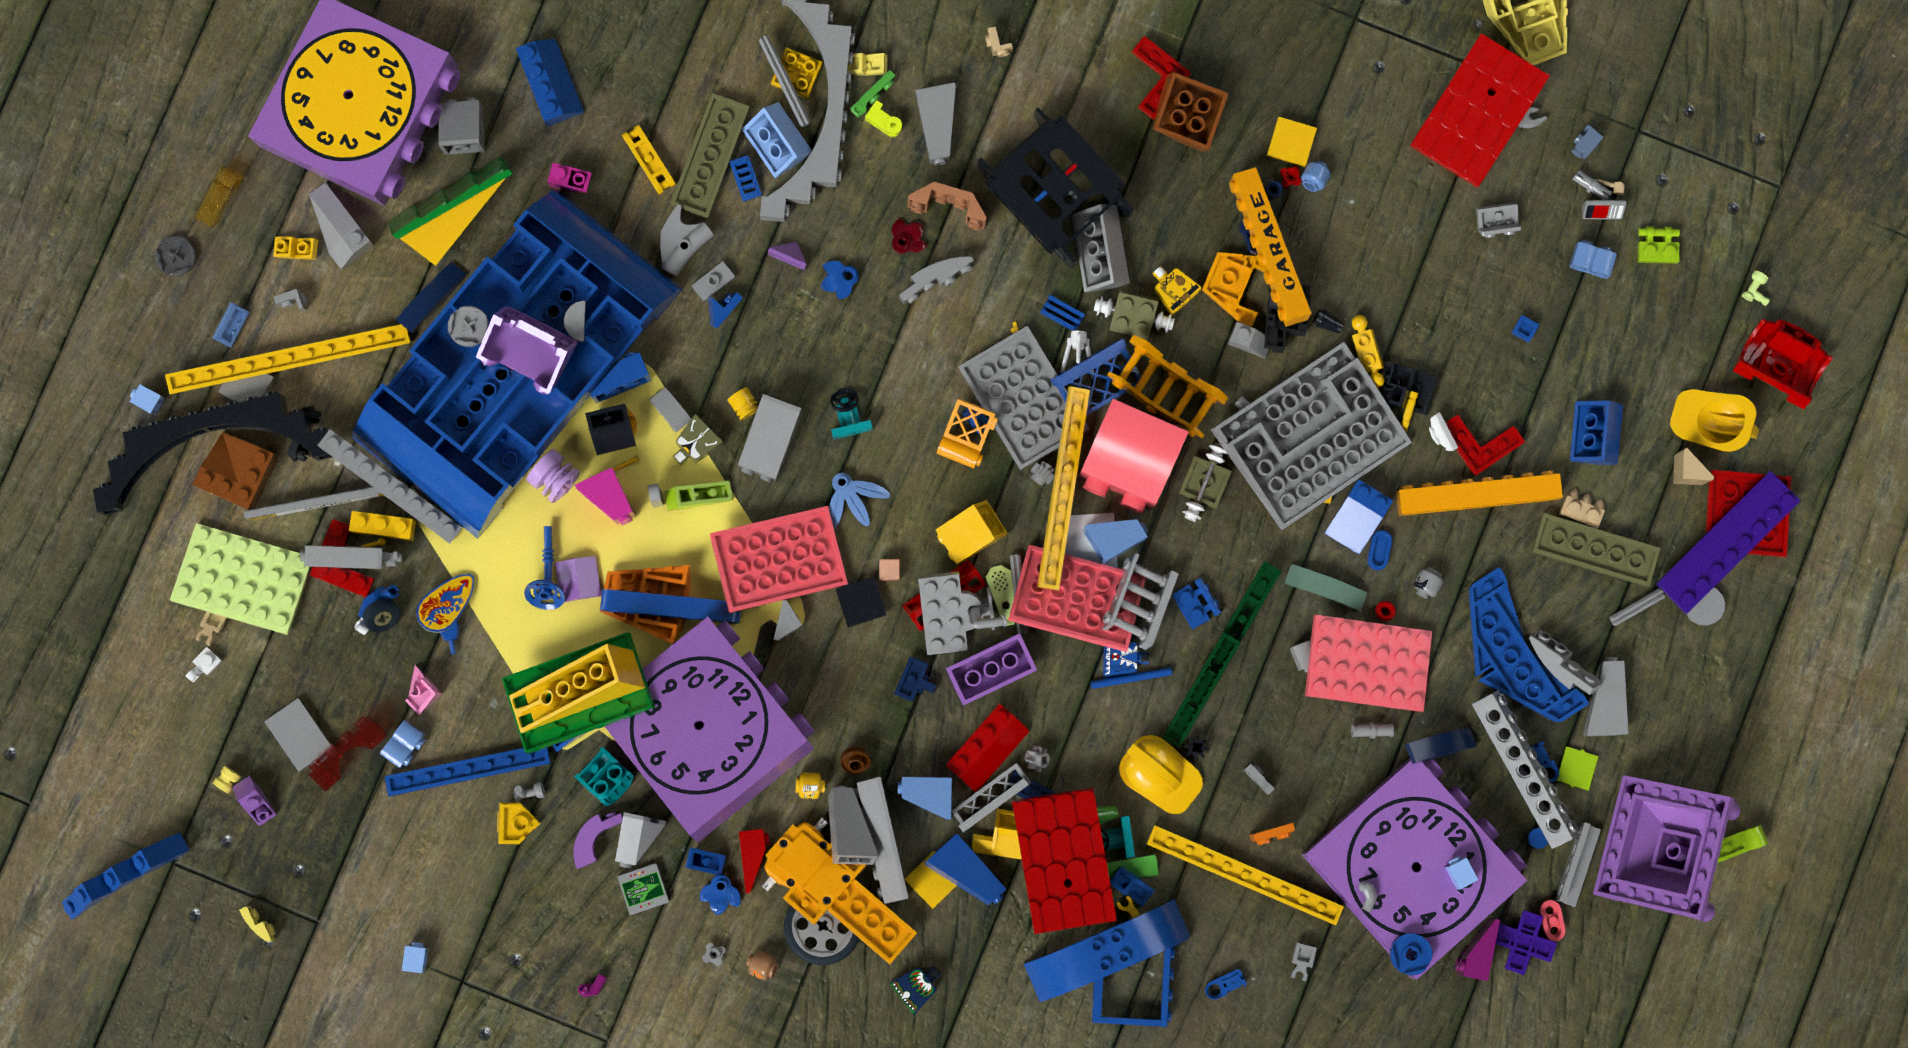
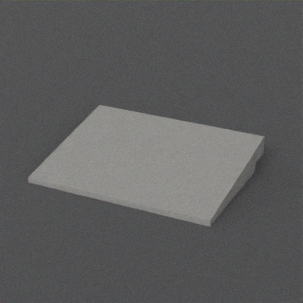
M1345 342L1338 344L1210 429L1281 530L1412 443L1358 358H1354Z

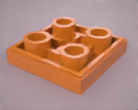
M1288 823L1253 833L1249 836L1251 842L1263 845L1272 842V837H1277V840L1290 837V832H1293L1295 828L1293 823Z

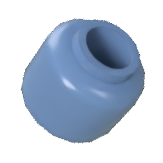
M1310 162L1301 175L1303 186L1312 192L1320 191L1326 186L1331 173L1324 162Z

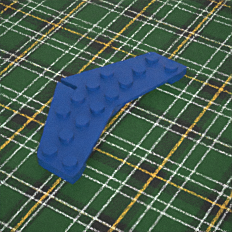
M1500 567L1473 583L1468 590L1475 677L1492 667L1493 671L1477 681L1496 691L1499 690L1503 695L1553 722H1562L1589 705V702L1576 688L1569 689L1546 668L1540 658L1528 648L1507 587L1506 577Z

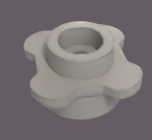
M708 943L706 945V953L702 957L705 963H714L716 966L721 965L722 956L726 951L725 948Z

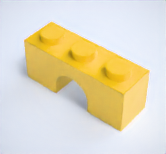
M352 511L349 531L353 534L377 535L398 540L414 541L416 521L410 518Z

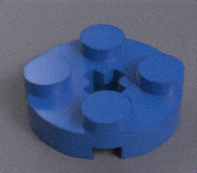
M1406 933L1400 935L1392 942L1390 960L1399 972L1407 975H1418L1429 966L1432 960V948L1429 942L1422 936L1415 933ZM1409 948L1417 953V955H1414L1413 960H1410L1405 955Z

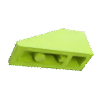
M730 481L676 486L665 491L668 511L690 509L733 500Z

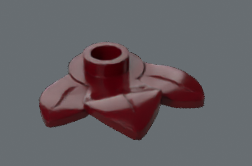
M898 219L893 224L891 230L894 237L891 243L893 250L898 254H905L908 251L913 253L923 251L927 247L926 242L920 239L924 231L923 225L918 222L906 225L902 219ZM899 241L904 242L905 245H900Z

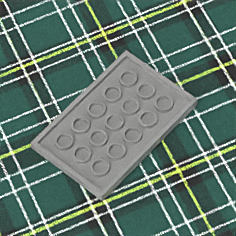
M1028 326L958 366L981 407L996 413L995 417L998 420L995 430L1020 471L1059 448L1066 403L1058 388L1050 380L1057 376ZM1085 422L1084 432H1083V433H1085V432H1087L1088 430H1090V428H1089V426L1087 425L1086 422Z

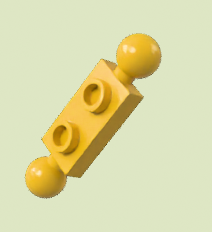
M1356 315L1352 319V327L1358 333L1352 335L1357 355L1366 372L1370 373V378L1375 386L1380 388L1385 380L1384 376L1378 373V370L1384 368L1376 338L1373 329H1365L1368 324L1366 317Z

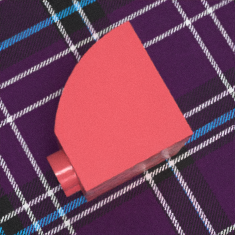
M1112 399L1079 477L1086 479L1083 488L1101 497H1106L1108 490L1123 495L1120 504L1141 514L1146 506L1153 509L1172 471L1188 431Z

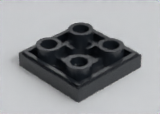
M875 577L836 588L848 628L887 616Z

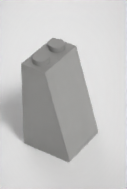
M763 394L738 466L742 468L741 472L751 476L753 473L761 475L760 479L766 482L777 481L803 415L801 408Z

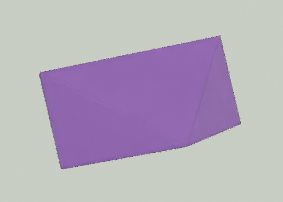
M797 241L769 248L768 254L806 271L807 265Z

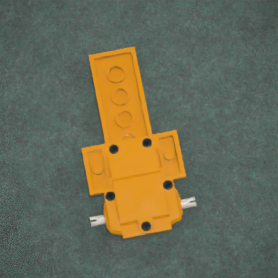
M823 818L815 826L806 822L796 827L792 824L765 855L767 861L764 867L769 878L762 887L769 891L777 883L789 888L790 890L783 899L813 925L828 911L891 965L916 936L917 932L855 880L866 867V864H833L832 845L820 833L828 824Z

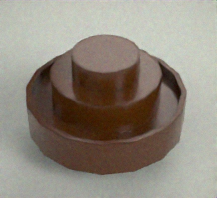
M850 747L843 751L841 766L846 772L861 774L870 767L871 756L864 748Z

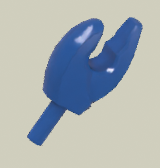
M458 620L447 631L440 632L445 642H449L451 655L456 654L454 640H457L459 637L460 626Z

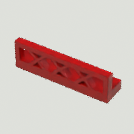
M966 560L951 571H959L961 591L976 593L986 586L979 572L969 560ZM976 577L979 582L969 587V581ZM919 593L903 604L902 607L912 619L917 629L922 631L924 623L922 621L919 624L916 619L922 615Z

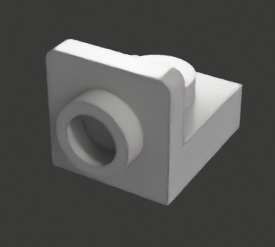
M297 289L274 296L275 303L279 307L289 308L295 305L294 302H297L298 308L302 312L306 311L305 305L308 304L304 293H300Z

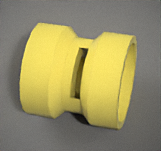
M224 766L221 769V775L216 777L212 783L222 791L230 794L234 783L238 782L241 776L229 767Z

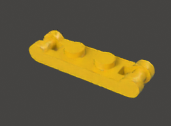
M638 124L633 127L634 130L621 135L656 192L660 195L664 192V189L669 186L673 187L676 184ZM639 136L641 140L633 143L632 140ZM663 175L665 180L658 183L656 178Z

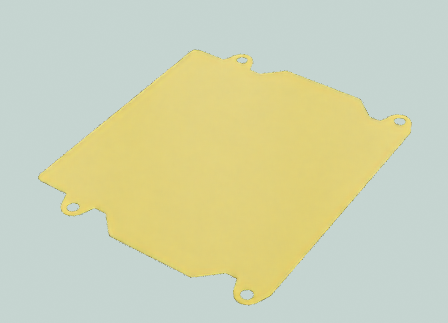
M646 363L651 382L599 403H595L590 395L501 505L504 508L479 539L462 527L449 544L418 521L419 526L452 578L463 574L473 575L474 588L468 603L513 674L626 632L631 633L642 669L672 646V644L600 612L601 597L564 602L562 606L553 610L539 609L531 605L526 600L524 591L530 582L544 579V562L542 561L544 559L542 557V554H544L542 552L544 549V526H552V549L554 550L552 553L554 554V557H552L554 559L552 562V582L557 585L558 579L555 562L596 556L601 593L605 586L607 571L690 565L691 591L689 597L726 601L709 534L752 524L732 491L733 500L729 502L668 511L665 496L666 490L676 486L725 480L709 455L698 463H695L689 457L682 465L674 459L673 455L681 449L676 444V439L687 425L678 432H674L664 417L659 414L649 401L652 396L664 388V385L653 368ZM625 403L637 421V431L634 436L637 446L597 456L585 413ZM552 449H555L565 458L561 467L571 463L573 465L571 470L577 468L580 471L575 484L638 455L640 461L615 471L636 516L632 518V522L626 525H617L576 489L575 484L566 495L555 503H551L548 500L549 495L546 497L542 495L546 485L536 490L526 481V478L537 462ZM658 483L659 488H661L664 506L653 508L649 497L648 485ZM435 506V508H437L439 511H441L443 514H445L447 517H449L451 520H453L450 516H448V515H447L445 512H443L440 508H438L437 506ZM530 589L532 596L535 597L533 589ZM800 596L787 599L786 601L803 625L805 614L802 599ZM542 599L541 602L551 603V602H554V600H553V599H549V600H543V599ZM783 601L741 610L740 623H728L740 638L739 641L732 645L740 657L748 651H751L754 655L760 627L770 620L776 624L778 623ZM685 619L684 627L677 641L702 622V620ZM713 622V623H714V625L717 627V626H718L719 624H721L722 622ZM605 727L589 731L563 749L568 750L598 730L612 740L615 739Z

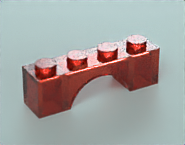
M370 715L359 718L354 724L355 727L351 731H345L339 737L340 741L335 746L331 744L324 751L325 755L320 759L316 758L309 764V776L325 792L341 778L338 769L339 761L347 750L354 747H366L372 750L387 736L386 731Z

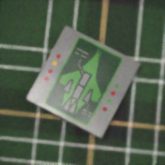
M657 863L617 876L630 916L669 903Z

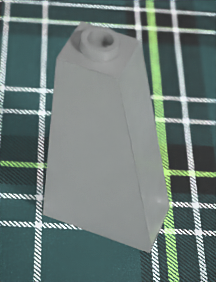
M955 82L916 90V100L930 164L934 163L935 166L946 164V161L950 160Z
M304 545V549L300 550V562H304V566L381 569L382 548Z
M1618 657L1606 658V661L1599 663L1596 677L1602 682V685L1597 691L1592 693L1583 737L1628 735L1624 661H1618Z
M843 785L832 787L828 794L833 864L873 865L878 857V852L853 788H847Z

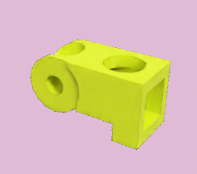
M876 100L866 114L865 121L890 137L898 136L902 130L901 120L897 117H891L882 111L883 104Z

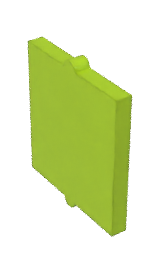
M1566 746L1559 767V777L1556 781L1568 784L1571 788L1575 786L1589 791L1599 756L1586 753L1583 749L1577 750Z

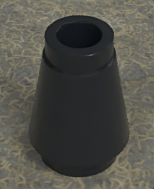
M1319 309L1312 321L1317 328L1338 334L1344 326L1343 322L1326 309Z

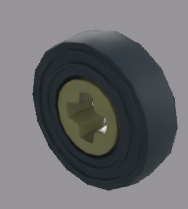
M390 599L374 601L363 613V622L370 631L378 633L392 628L400 618V611L397 605Z

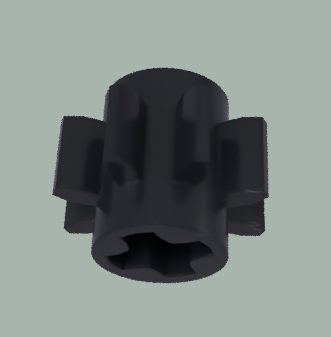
M1199 735L1196 736L1194 741L1189 737V745L1183 746L1188 748L1189 751L1186 756L1194 755V760L1197 759V755L1205 758L1204 750L1210 749L1204 745L1207 739L1201 741L1199 740ZM1193 742L1195 744L1201 745V747L1199 748V750L1201 751L1200 753L1198 751H1192V748L1194 747Z

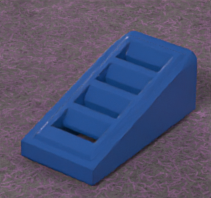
M749 156L730 161L742 201L745 202L762 196ZM747 164V167L736 170V167ZM750 172V175L739 178L738 176L740 174ZM749 180L753 181V183L744 186L741 185V183ZM755 187V191L744 194V190Z

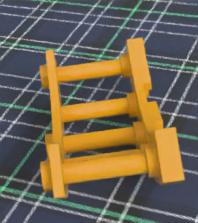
M1133 335L1129 342L1135 346V352L1119 376L1111 372L1107 374L1113 380L1112 384L1121 390L1124 389L1145 404V409L1154 415L1156 413L1160 414L1188 431V435L1191 437L1197 435L1203 438L1204 434L1197 427L1213 403L1217 401L1225 404L1228 397L1219 388L1200 378L1197 380L1187 375L1188 371L1176 363L1171 362L1170 364L1162 358L1163 354L1148 341ZM1145 355L1150 359V364L1135 387H1133L1126 379L1140 357ZM1161 367L1168 372V377L1152 401L1143 395L1141 391L1155 369ZM1179 379L1187 384L1188 389L1173 412L1170 413L1159 405L1174 381ZM1199 391L1206 395V400L1191 423H1188L1179 418L1193 394Z

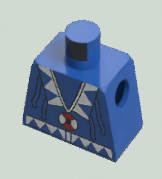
M1135 642L1129 643L1127 652L1105 646L1103 648V677L1136 673L1137 664H1149V652H1137V643Z

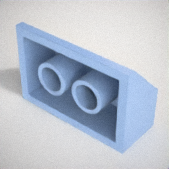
M779 102L764 107L742 129L774 178L779 177L799 164L812 152Z

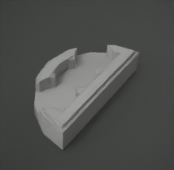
M586 301L576 302L571 305L564 317L566 331L572 338L580 342H584Z

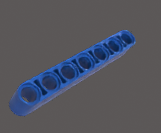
M602 589L601 611L702 621L709 617L713 622H723L726 620L727 623H740L741 611L729 613L727 603L724 600Z

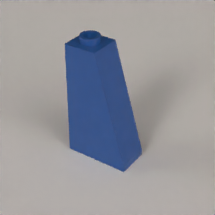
M958 834L924 863L928 868L987 905L992 902L997 904L1004 897L1002 893L1006 888Z

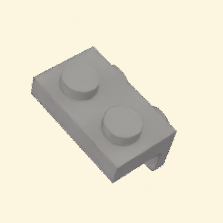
M1516 202L1476 208L1477 229L1484 237H1495L1499 233L1512 235L1516 231L1521 230Z

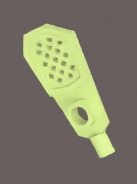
M1002 565L991 567L985 578L1000 616H1006L1007 626L1014 625V622L1008 621L1014 600L1011 570ZM1008 602L1010 604L1009 609H1003L1002 603Z

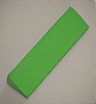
M1156 854L1107 863L1109 880L1113 878L1121 866L1139 878L1159 875Z

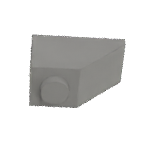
M1239 322L1235 324L1228 345L1264 359L1269 350L1264 348L1265 335Z

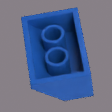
M1575 401L1570 453L1571 462L1618 465L1623 405L1613 401Z

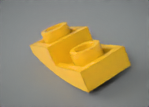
M275 237L273 257L316 260L318 240L315 238Z

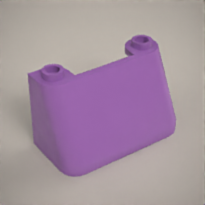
M503 307L493 314L476 358L480 359L487 366L501 363L535 380L533 384L538 392L550 394L574 352L577 342L573 338L514 308Z

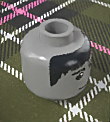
M1430 567L1420 570L1413 583V586L1417 589L1416 594L1425 599L1428 596L1435 597L1444 583L1441 578L1442 574Z

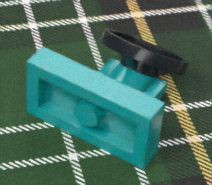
M841 389L831 396V406L837 411L841 426L831 429L833 440L873 430L871 420L860 422L856 407L859 403V398L854 390ZM843 393H850V394H851V395H849V396H843V397H841V398H836L838 395L843 394Z
M1129 816L1120 817L1121 828L1106 830L1101 828L1105 852L1107 850L1124 848L1125 858L1135 857Z

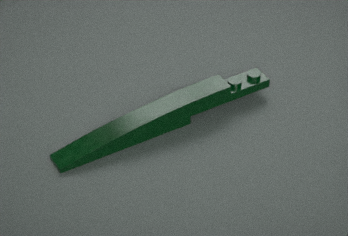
M1263 561L1165 731L1163 739L1178 748L1181 747L1281 574V570Z

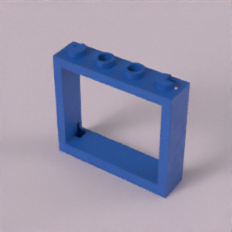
M1171 947L1165 950L1163 956L1160 1020L1101 1016L1103 978L1093 983L1092 1023L1167 1027V1022H1171V1010H1168V1001L1172 1002V989H1169V981H1173V968H1170V960H1174V948Z

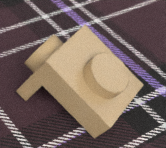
M996 27L988 28L985 42L987 47H991L992 55H998V57L1009 55V52H1012L1013 49L1012 43L1000 45Z

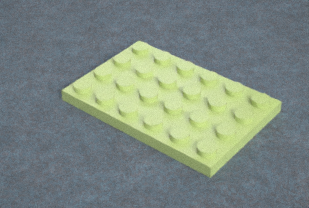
M196 523L170 601L289 635L311 567L304 566V562H300V553Z

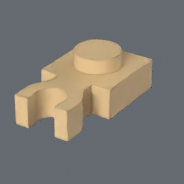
M206 612L200 623L203 630L198 632L195 637L196 640L200 642L203 636H208L206 644L211 646L213 634H220L228 618Z

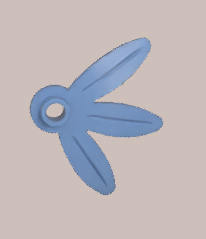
M846 473L835 475L832 480V486L836 492L829 505L834 530L841 519L844 500H846L848 507L857 520L864 526H869L870 521L867 510L856 493L867 497L886 499L890 497V492L871 482L852 481L851 477ZM844 479L846 484L840 486L838 484L839 480Z

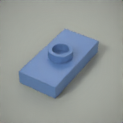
M230 302L212 338L232 348L249 311Z

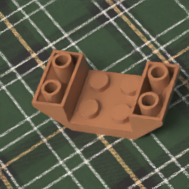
M932 182L908 196V208H911L912 212L922 214V212L927 213L931 198H934V201L940 204H946V202L954 204V207L957 209L965 210V208H968L965 224L969 225L968 227L973 230L980 231V228L985 230L986 216L971 192Z

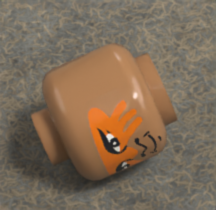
M762 950L757 951L754 955L751 954L746 963L749 966V974L763 981L773 978L779 966L775 956Z

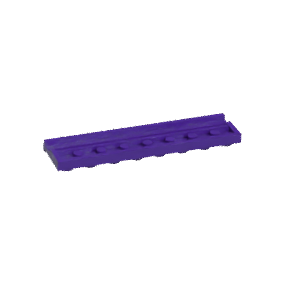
M1770 470L1656 583L1657 586L1685 614H1688L1800 500Z

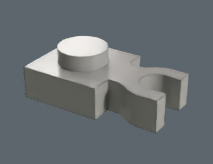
M382 552V563H386V567H398V563H403V554L398 552Z
M1248 764L1243 769L1267 795L1274 790L1272 785L1262 776L1264 772L1258 765Z
M1300 943L1295 944L1291 963H1295L1296 967L1291 972V978H1295L1296 973L1301 971L1303 974L1302 980H1307L1306 968H1312L1316 947Z

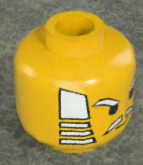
M802 772L800 777L796 776L795 793H798L800 798L818 799L820 793H824L825 780H821L819 773Z

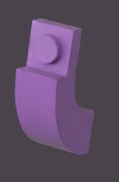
M616 811L605 816L606 820L604 821L601 815L598 814L583 825L574 844V861L577 869L598 861L595 855L596 840L605 830L622 823V813L618 815Z

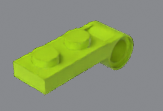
M1761 824L1725 837L1722 840L1718 863L1769 844Z

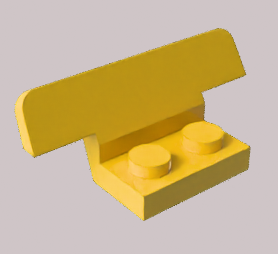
M997 809L993 837L973 834V851L981 854L1021 859L1014 812Z

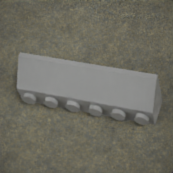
M881 777L858 782V787L854 788L857 800L861 799V811L878 852V857L875 860L876 868H872L874 879L880 882L881 888H877L879 900H884V904L908 899Z

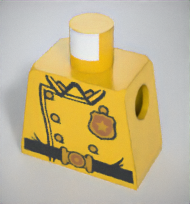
M1162 266L1153 272V275L1160 282L1155 286L1154 291L1169 314H1172L1171 316L1177 313L1201 290V287L1177 268L1170 274Z

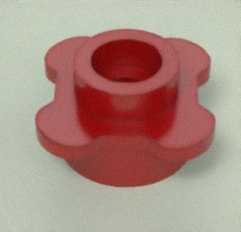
M1294 166L1293 168H1282L1280 170L1283 187L1287 188L1289 185L1299 186L1301 184L1298 167Z

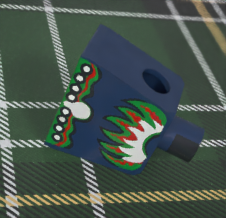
M934 966L925 973L920 967H917L890 982V985L914 1015L936 992L937 989L932 983L941 974Z

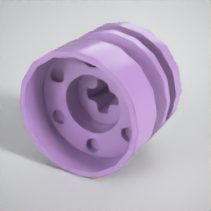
M555 449L546 453L532 468L526 478V481L536 490L546 485L542 495L545 497L549 495L548 500L551 503H555L566 495L580 475V471L577 468L571 470L573 467L571 463L561 467L565 458Z

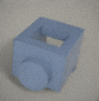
M1587 125L1574 140L1576 145L1571 150L1572 153L1578 158L1582 157L1585 159L1603 139V136Z

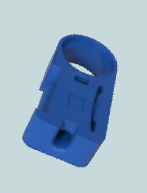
M1539 742L1531 746V748L1535 750L1537 760L1545 769L1550 767L1554 770V777L1548 779L1549 782H1554L1559 777V770L1554 760L1550 761L1544 746H1542L1545 743Z
M1235 969L1208 982L1205 985L1204 991L1208 998L1216 1000L1228 995L1227 991L1235 990L1241 987L1242 984L1246 986V981L1241 971ZM1217 984L1219 986L1220 992L1217 996L1209 994L1208 988L1210 985Z

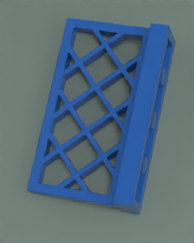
M1123 339L1115 341L1084 359L1079 364L1050 379L1052 384L1058 388L1065 403L1067 393L1063 387L1067 384H1073L1077 388L1083 387L1090 390L1086 415L1127 392L1124 389H1118V392L1115 394L1107 392L1110 381L1113 382V380L1109 376L1106 377L1098 374L1099 366L1102 364L1110 366L1109 372L1111 373L1113 367L1121 370L1124 369L1131 357L1125 348L1127 345ZM1120 353L1126 359L1124 367L1114 364L1116 356ZM1136 366L1131 371V373H1133L1137 379V381L1131 384L1133 387H1135V385L1141 378V375ZM1084 374L1093 376L1091 387L1081 384ZM1097 377L1106 380L1104 390L1094 388ZM1093 391L1103 393L1100 403L1091 402Z

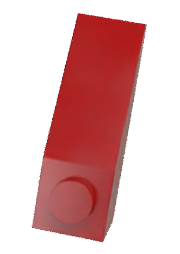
M764 829L739 832L746 893H751L766 852V845H770L769 834L765 833Z

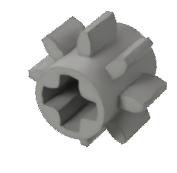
M1044 461L1040 465L1036 462L1030 470L1033 473L1031 478L1041 486L1045 482L1050 485L1055 477L1052 474L1055 471L1054 468Z
M1033 745V750H1027L1024 757L1025 763L1028 764L1027 768L1041 772L1042 768H1046L1050 762V756L1046 753L1047 749Z

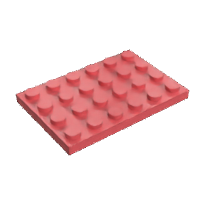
M828 506L709 534L729 613L848 584Z
M1028 545L1008 621L1127 652L1132 633L1116 625H1113L1107 631L1102 630L1105 623L1103 622V617L1110 610L1124 570L1065 554L1059 590L1040 588L1037 586L1043 548ZM1133 572L1130 582L1144 588L1146 577ZM1126 589L1123 599L1139 606L1141 596ZM1120 607L1116 617L1134 625L1137 615Z
M1314 615L1305 696L1424 712L1432 631Z

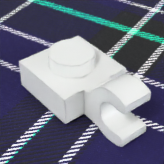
M206 647L192 661L196 667L190 670L186 677L190 681L195 682L203 673L209 676L223 661Z

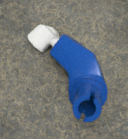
M390 585L387 588L379 587L363 599L358 613L361 619L355 624L356 631L363 635L368 632L369 629L363 622L365 609L376 600H392V598L398 597L399 593L397 592H399V588L396 585Z

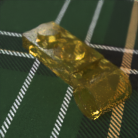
M222 166L217 172L194 218L214 228L232 192L240 185L242 175L226 166Z

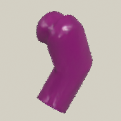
M598 974L594 983L579 985L578 993L582 997L598 995L607 978Z

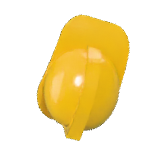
M1696 389L1683 391L1676 399L1670 420L1671 429L1681 439L1726 452L1743 448L1750 438L1757 439L1759 428L1754 424L1757 416L1755 405L1748 398L1741 395L1707 392Z
M1146 735L1136 740L1128 749L1119 765L1121 778L1129 788L1170 814L1183 813L1200 793L1203 786V780L1199 771L1167 741L1158 736Z

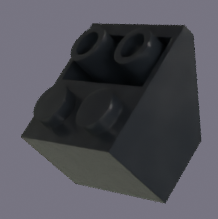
M625 403L585 413L597 456L637 446L628 407Z

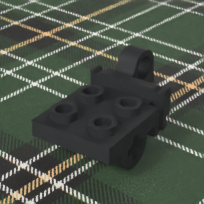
M1301 284L1310 308V285ZM1269 285L1264 348L1272 349V352L1283 353L1286 335L1305 337L1308 320L1285 327L1284 322L1279 319V308L1277 303H1274L1271 298L1272 290Z

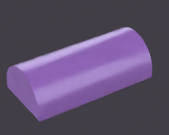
M1019 633L947 667L946 671L961 703L966 705L1037 671Z

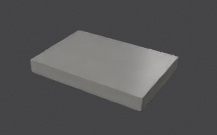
M297 698L264 721L298 772H301L334 749L300 698Z

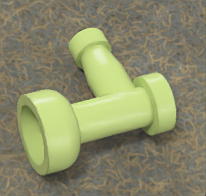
M1755 270L1752 274L1753 282L1748 290L1743 292L1742 297L1750 302L1756 299L1766 306L1770 299L1763 296L1757 289L1760 284H1765L1769 278L1762 272Z

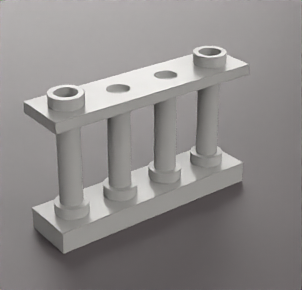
M1135 553L1124 561L1122 567L1124 572L1110 610L1103 617V622L1105 623L1102 630L1107 631L1113 625H1116L1139 636L1141 641L1138 647L1146 650L1155 641L1179 574L1171 570L1166 575L1161 576L1136 564L1139 554ZM1133 571L1157 582L1158 586H1160L1159 591L1155 594L1130 582ZM1126 589L1151 600L1152 604H1154L1152 610L1147 611L1124 600ZM1122 607L1145 618L1147 622L1146 627L1141 629L1116 617L1119 608Z

